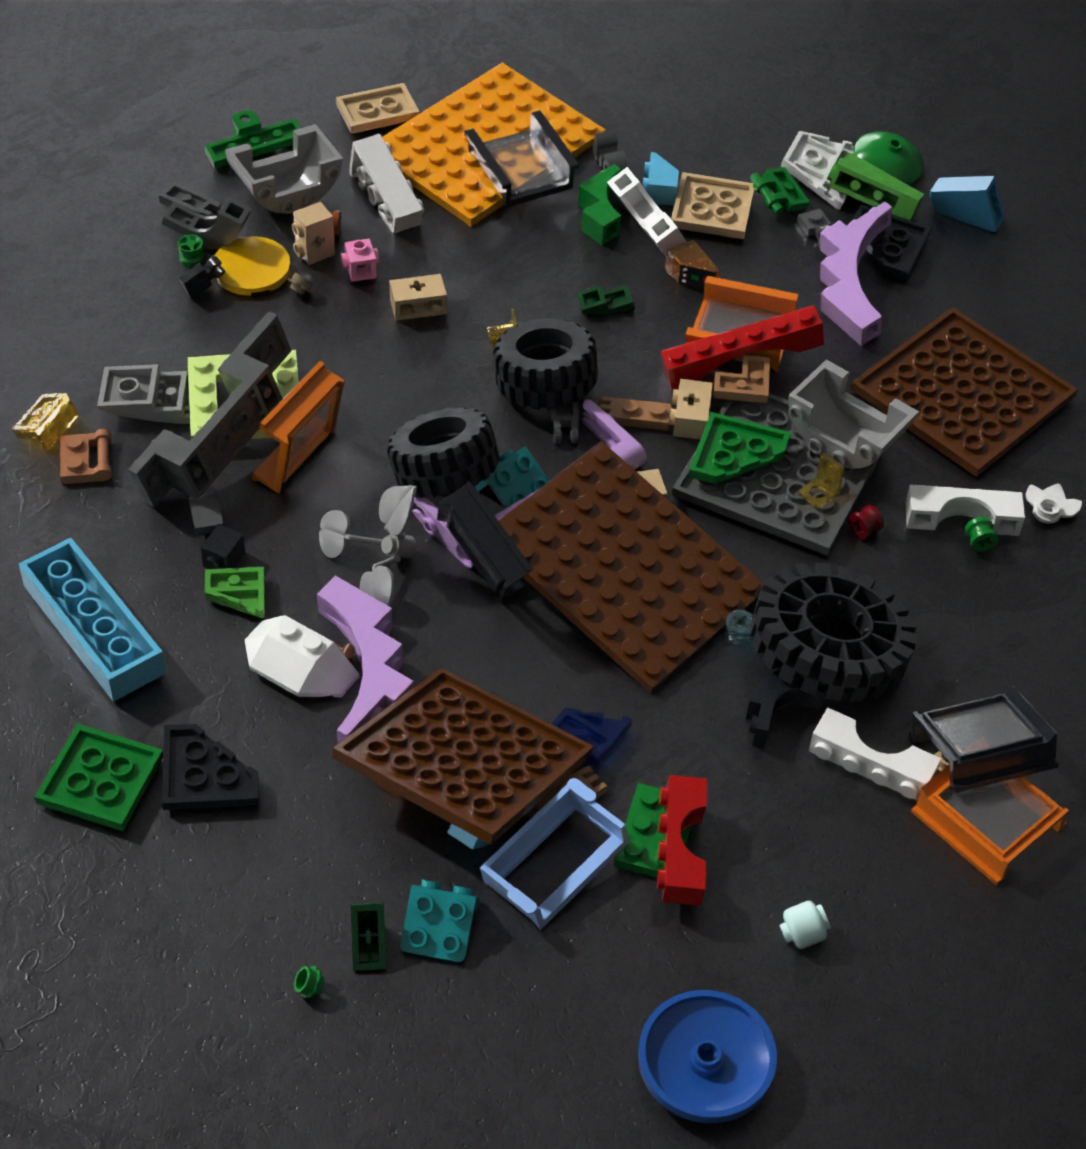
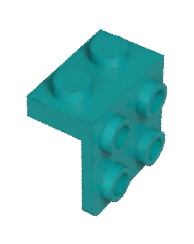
M524 446L515 453L510 449L501 455L500 463L497 465L494 473H490V477L485 481H480L479 485L475 486V488L479 492L489 485L506 509L549 482V479L527 447Z
M422 880L421 885H411L400 943L402 951L455 962L463 961L466 958L474 910H478L480 896L472 895L473 889L455 885L453 891L440 889L441 883L429 880Z

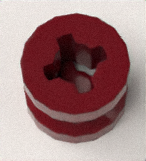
M866 505L861 509V512H854L849 516L848 524L857 538L866 539L871 535V532H878L884 527V519L875 506Z

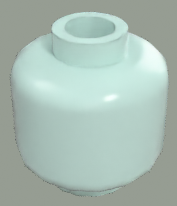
M809 900L786 909L783 913L785 923L779 925L786 942L793 941L799 949H805L824 941L827 938V930L831 929L821 904L816 906Z

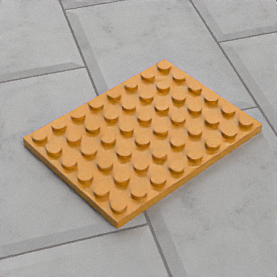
M502 62L384 135L382 139L389 144L394 160L398 161L401 165L403 176L411 182L414 188L471 227L503 206L504 200L472 152L468 151L469 141L464 135L465 130L474 128L483 142L530 130L531 112L540 110L575 158L593 146L595 134L606 132V129ZM534 140L490 151L510 180L511 191L534 185L555 171Z

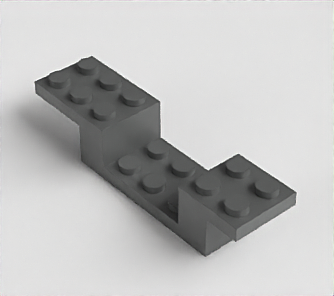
M268 312L247 337L239 343L231 355L222 362L218 371L229 397L212 414L206 424L195 433L191 441L164 429L128 469L146 504L155 508L172 487L194 499H199L259 430L260 422L283 400L272 373L292 350L276 314Z

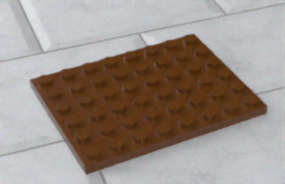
M602 441L499 520L533 568L523 578L650 694L758 601L764 586L762 581Z

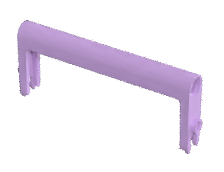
M589 399L584 400L583 408L587 412L583 413V424L634 470L646 464L647 455L642 445L616 423L611 415L606 414L593 401ZM532 494L495 515L497 520L499 521ZM424 496L422 498L415 497L414 503L422 511L414 509L413 513L423 524L427 533L434 535L467 568L474 566L446 527L447 522L437 520L438 508Z

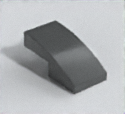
M217 493L201 495L199 499L188 497L196 536L212 533L217 524L224 526Z

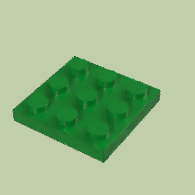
M77 723L34 796L35 802L47 808L124 831L163 759V749Z

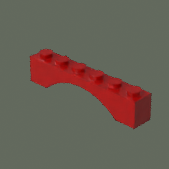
M812 305L662 350L661 357L664 373L671 391H673V389H679L680 379L700 381L723 363L747 353L770 349L790 350L800 353L823 346V323L815 306Z

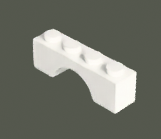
M628 167L607 182L620 202L667 259L687 244L678 227L665 212L663 213Z
M910 485L905 502L906 524L909 529L935 530L943 519L954 515L972 518L986 516L992 520L993 530L997 532V535L1019 536L1025 519L1022 492Z
M830 708L826 709L815 728L809 747V752L819 758L829 760L844 767L849 772L860 774L878 785L886 786L907 798L918 800L921 787L936 776L941 758L915 746L895 754L877 752L866 746L856 732V720Z

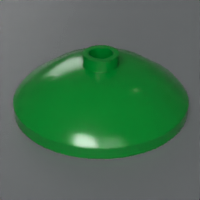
M877 131L865 134L858 139L853 149L854 155L907 185L918 181L924 170V161L916 146L908 139L892 132Z

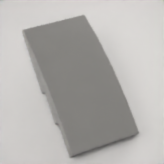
M158 364L104 367L97 404L98 410L154 422L190 424L188 372H160Z

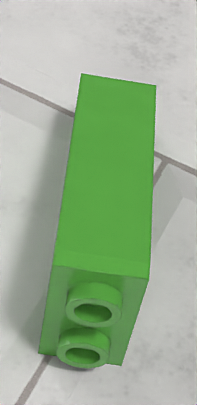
M849 153L844 158H840L837 164L834 163L828 175L831 178L829 187L873 207H877L886 201L892 206L893 215L912 220L915 217L924 196L920 191L852 153Z

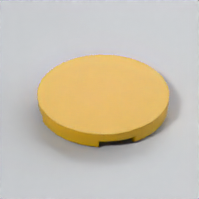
M251 236L235 239L229 245L222 246L215 254L222 262L221 266L226 271L224 275L216 278L218 284L224 289L239 295L251 296V293L266 290L271 292L279 288L288 279L291 270L290 257L286 249L276 241L264 237Z

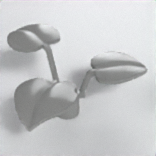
M412 485L390 487L383 493L379 503V518L383 523H386L385 531L390 533L383 540L347 534L350 520L344 512L339 510L327 512L320 522V547L322 552L329 558H338L344 553L346 539L379 544L382 551L391 557L374 564L372 572H365L361 577L359 588L389 607L393 598L394 577L386 565L400 562L401 558H411L416 552L414 537L403 533L411 515L417 488Z

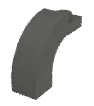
M228 197L216 216H205L173 202L163 217L162 225L183 235L193 234L201 237L203 249H218L229 245L236 239L248 220L251 208Z

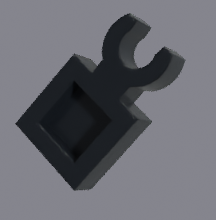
M216 256L211 257L205 266L199 263L179 277L185 293L191 300L212 286L210 280L225 274L226 271L221 266L222 262Z

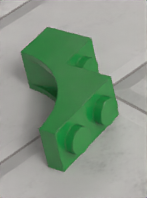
M615 164L579 185L578 205L585 209L582 211L581 231L600 245H604L620 234L621 215L612 207L608 200L614 192L607 182L621 172V168Z

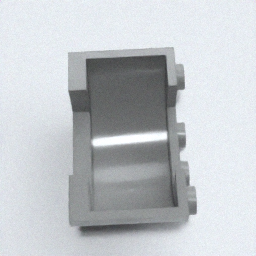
M316 124L293 130V151L253 162V149L248 143L225 149L229 165L257 202L265 209L275 213L288 214L317 203L332 188L341 174L343 157Z
M826 359L789 394V416L813 453L819 454L837 467L855 469L867 467L873 464L913 424L919 411L895 398L889 404L887 415L845 392L849 372Z

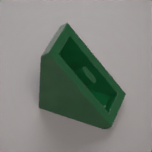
M384 902L350 904L353 971L386 969Z

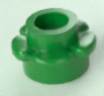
M303 966L297 972L294 980V990L301 993V996L305 999L319 994L324 985V977L317 966Z

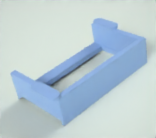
M576 778L570 779L564 788L480 867L484 884L489 885L530 918L539 930L629 843L625 823L595 802L597 798L596 793ZM576 810L610 837L538 907L534 901L519 889L513 887L505 878Z

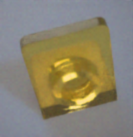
M823 453L820 455L816 477L799 490V496L816 508H821L840 493L844 466ZM819 488L825 492V496L815 498L809 491Z

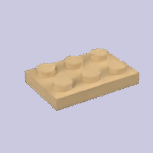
M404 83L336 97V105L351 134L405 123L420 114Z

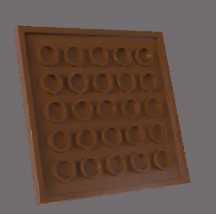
M954 307L852 381L851 384L852 391L885 414L888 413L889 404L895 398L919 411L916 420L908 430L976 477L1075 398L1078 391L1077 388Z
M440 668L334 746L331 758L491 845L592 756L594 746Z

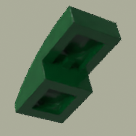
M601 285L576 292L583 314L608 315L635 309L628 285L604 292Z

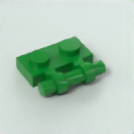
M785 167L766 169L762 177L758 172L750 176L751 181L754 183L753 188L757 193H761L765 199V205L768 209H772L776 215L781 214L784 208L788 212L803 210L810 204L809 199Z

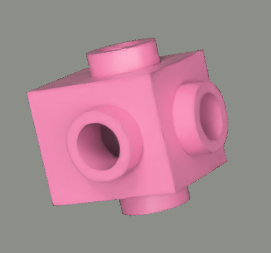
M370 238L344 242L345 253H341V262L343 269H348L351 282L377 278L376 264L379 263V254L377 248L372 247Z

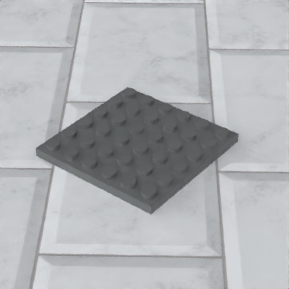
M770 393L767 403L726 400L718 414L791 432L784 458L714 484L688 477L689 468L695 455L694 452L673 486L672 496L828 556L881 456L873 464L864 468L837 467L832 462L819 454L813 453L809 449L808 444L801 437L792 418L789 416L788 400Z

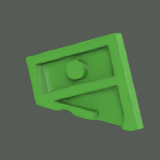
M264 567L205 569L206 600L259 618H265Z

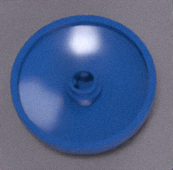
M695 990L678 994L663 1002L653 1011L647 1019L640 1036L638 1063L647 1089L667 1110L690 1121L722 1123L747 1114L764 1099L774 1079L777 1065V1050L769 1026L762 1016L749 1004L724 992Z

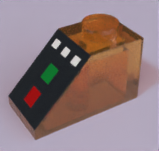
M694 240L667 249L665 269L678 284L704 289L707 276L719 278L720 270Z

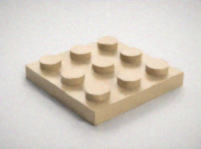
M682 172L671 220L681 230L744 239L755 190L753 188L754 183Z

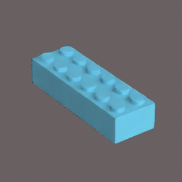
M72 538L19 563L23 585L113 702L166 674L163 651Z

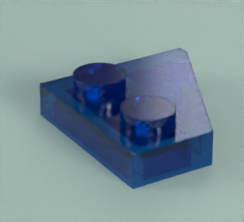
M565 707L551 724L593 745V752L588 760L598 765L631 727L632 719L622 716V721L603 718L604 713L583 712L579 709Z

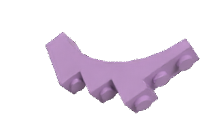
M886 201L877 207H873L860 218L851 221L847 226L839 220L832 226L826 227L820 233V251L827 256L820 264V280L828 286L821 293V311L860 346L881 334L882 316L870 304L862 291L857 270L859 261L868 245L879 233L891 225L892 206Z
M335 575L317 593L318 612L334 623L349 639L350 643L355 647V652L358 655L363 672L358 697L350 713L337 729L339 744L413 689V680L398 672L404 662L402 643L388 636L393 628L392 608Z

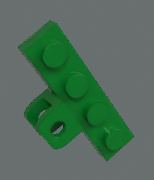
M250 109L232 115V121L235 126L233 128V137L205 145V153L214 169L229 165L225 149L248 143L252 147L253 157L293 145V130L300 129L301 127L296 119L293 118L261 128V122L257 115ZM248 118L249 121L244 122L241 119Z

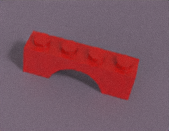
M669 775L666 787H661L659 794V806H664V814L659 816L658 833H664L663 841H659L657 860L663 861V870L658 869L657 889H662V902L701 906L706 890V861L695 856L687 849L681 838V833L694 824L702 823L707 806V779Z

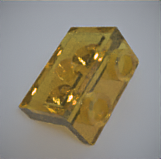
M66 393L42 394L12 428V431L17 438H37L44 449H50L78 417L79 413Z

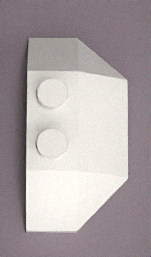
M286 615L263 620L245 639L249 669L298 697H324L330 695L342 697L359 678L357 670L333 641Z

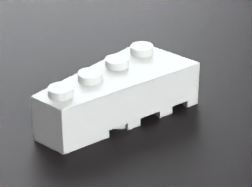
M380 134L353 142L349 174L352 178H359L358 186L362 191H368L369 201L373 206L378 205L379 215L393 234L421 225L422 214L424 213L423 204L420 199L415 197L411 182L403 176L401 165L398 161L394 160L389 144L384 142Z

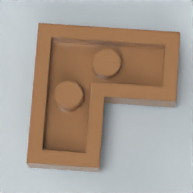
M743 355L742 374L715 371L713 398L767 403L770 357Z

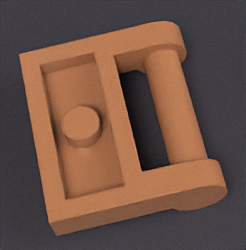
M99 429L95 433L60 436V478L62 484L107 481L112 477V468L109 465V444L111 443V432L109 430ZM90 447H97L98 465L95 468H90Z

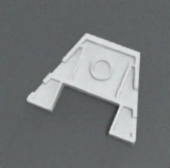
M799 131L783 158L781 167H785L790 174L836 209L840 210L847 195L829 187L830 181L827 179L834 163L836 164L839 157L844 158L849 153L853 154L855 146H852V142L843 140L841 144L829 141V137Z

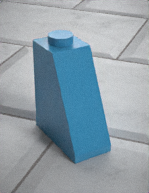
M995 176L938 178L933 188H931L930 200L934 203L935 211L939 214L991 232H997L1005 218Z

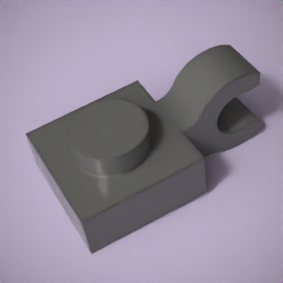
M819 209L798 214L797 222L807 237L815 235L820 244V233L826 227L831 226V222L823 211Z

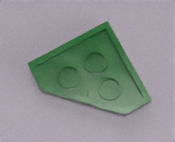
M711 412L689 468L688 477L716 484L784 458L791 432Z

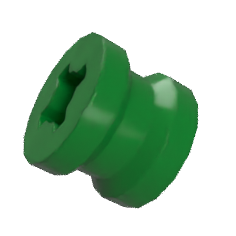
M193 234L182 236L177 242L181 264L187 267H194L199 263L202 264L205 260L201 237Z
M976 517L965 526L966 534L971 538V547L975 551H987L998 544L999 537L997 532L993 530L994 525L989 517Z

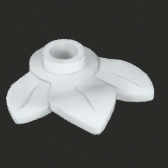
M1060 484L1052 485L1044 490L1034 485H1029L1025 494L1027 501L1034 507L1033 514L1035 518L1043 523L1050 524L1057 522L1060 518L1073 517L1080 511L1082 501L1066 499Z

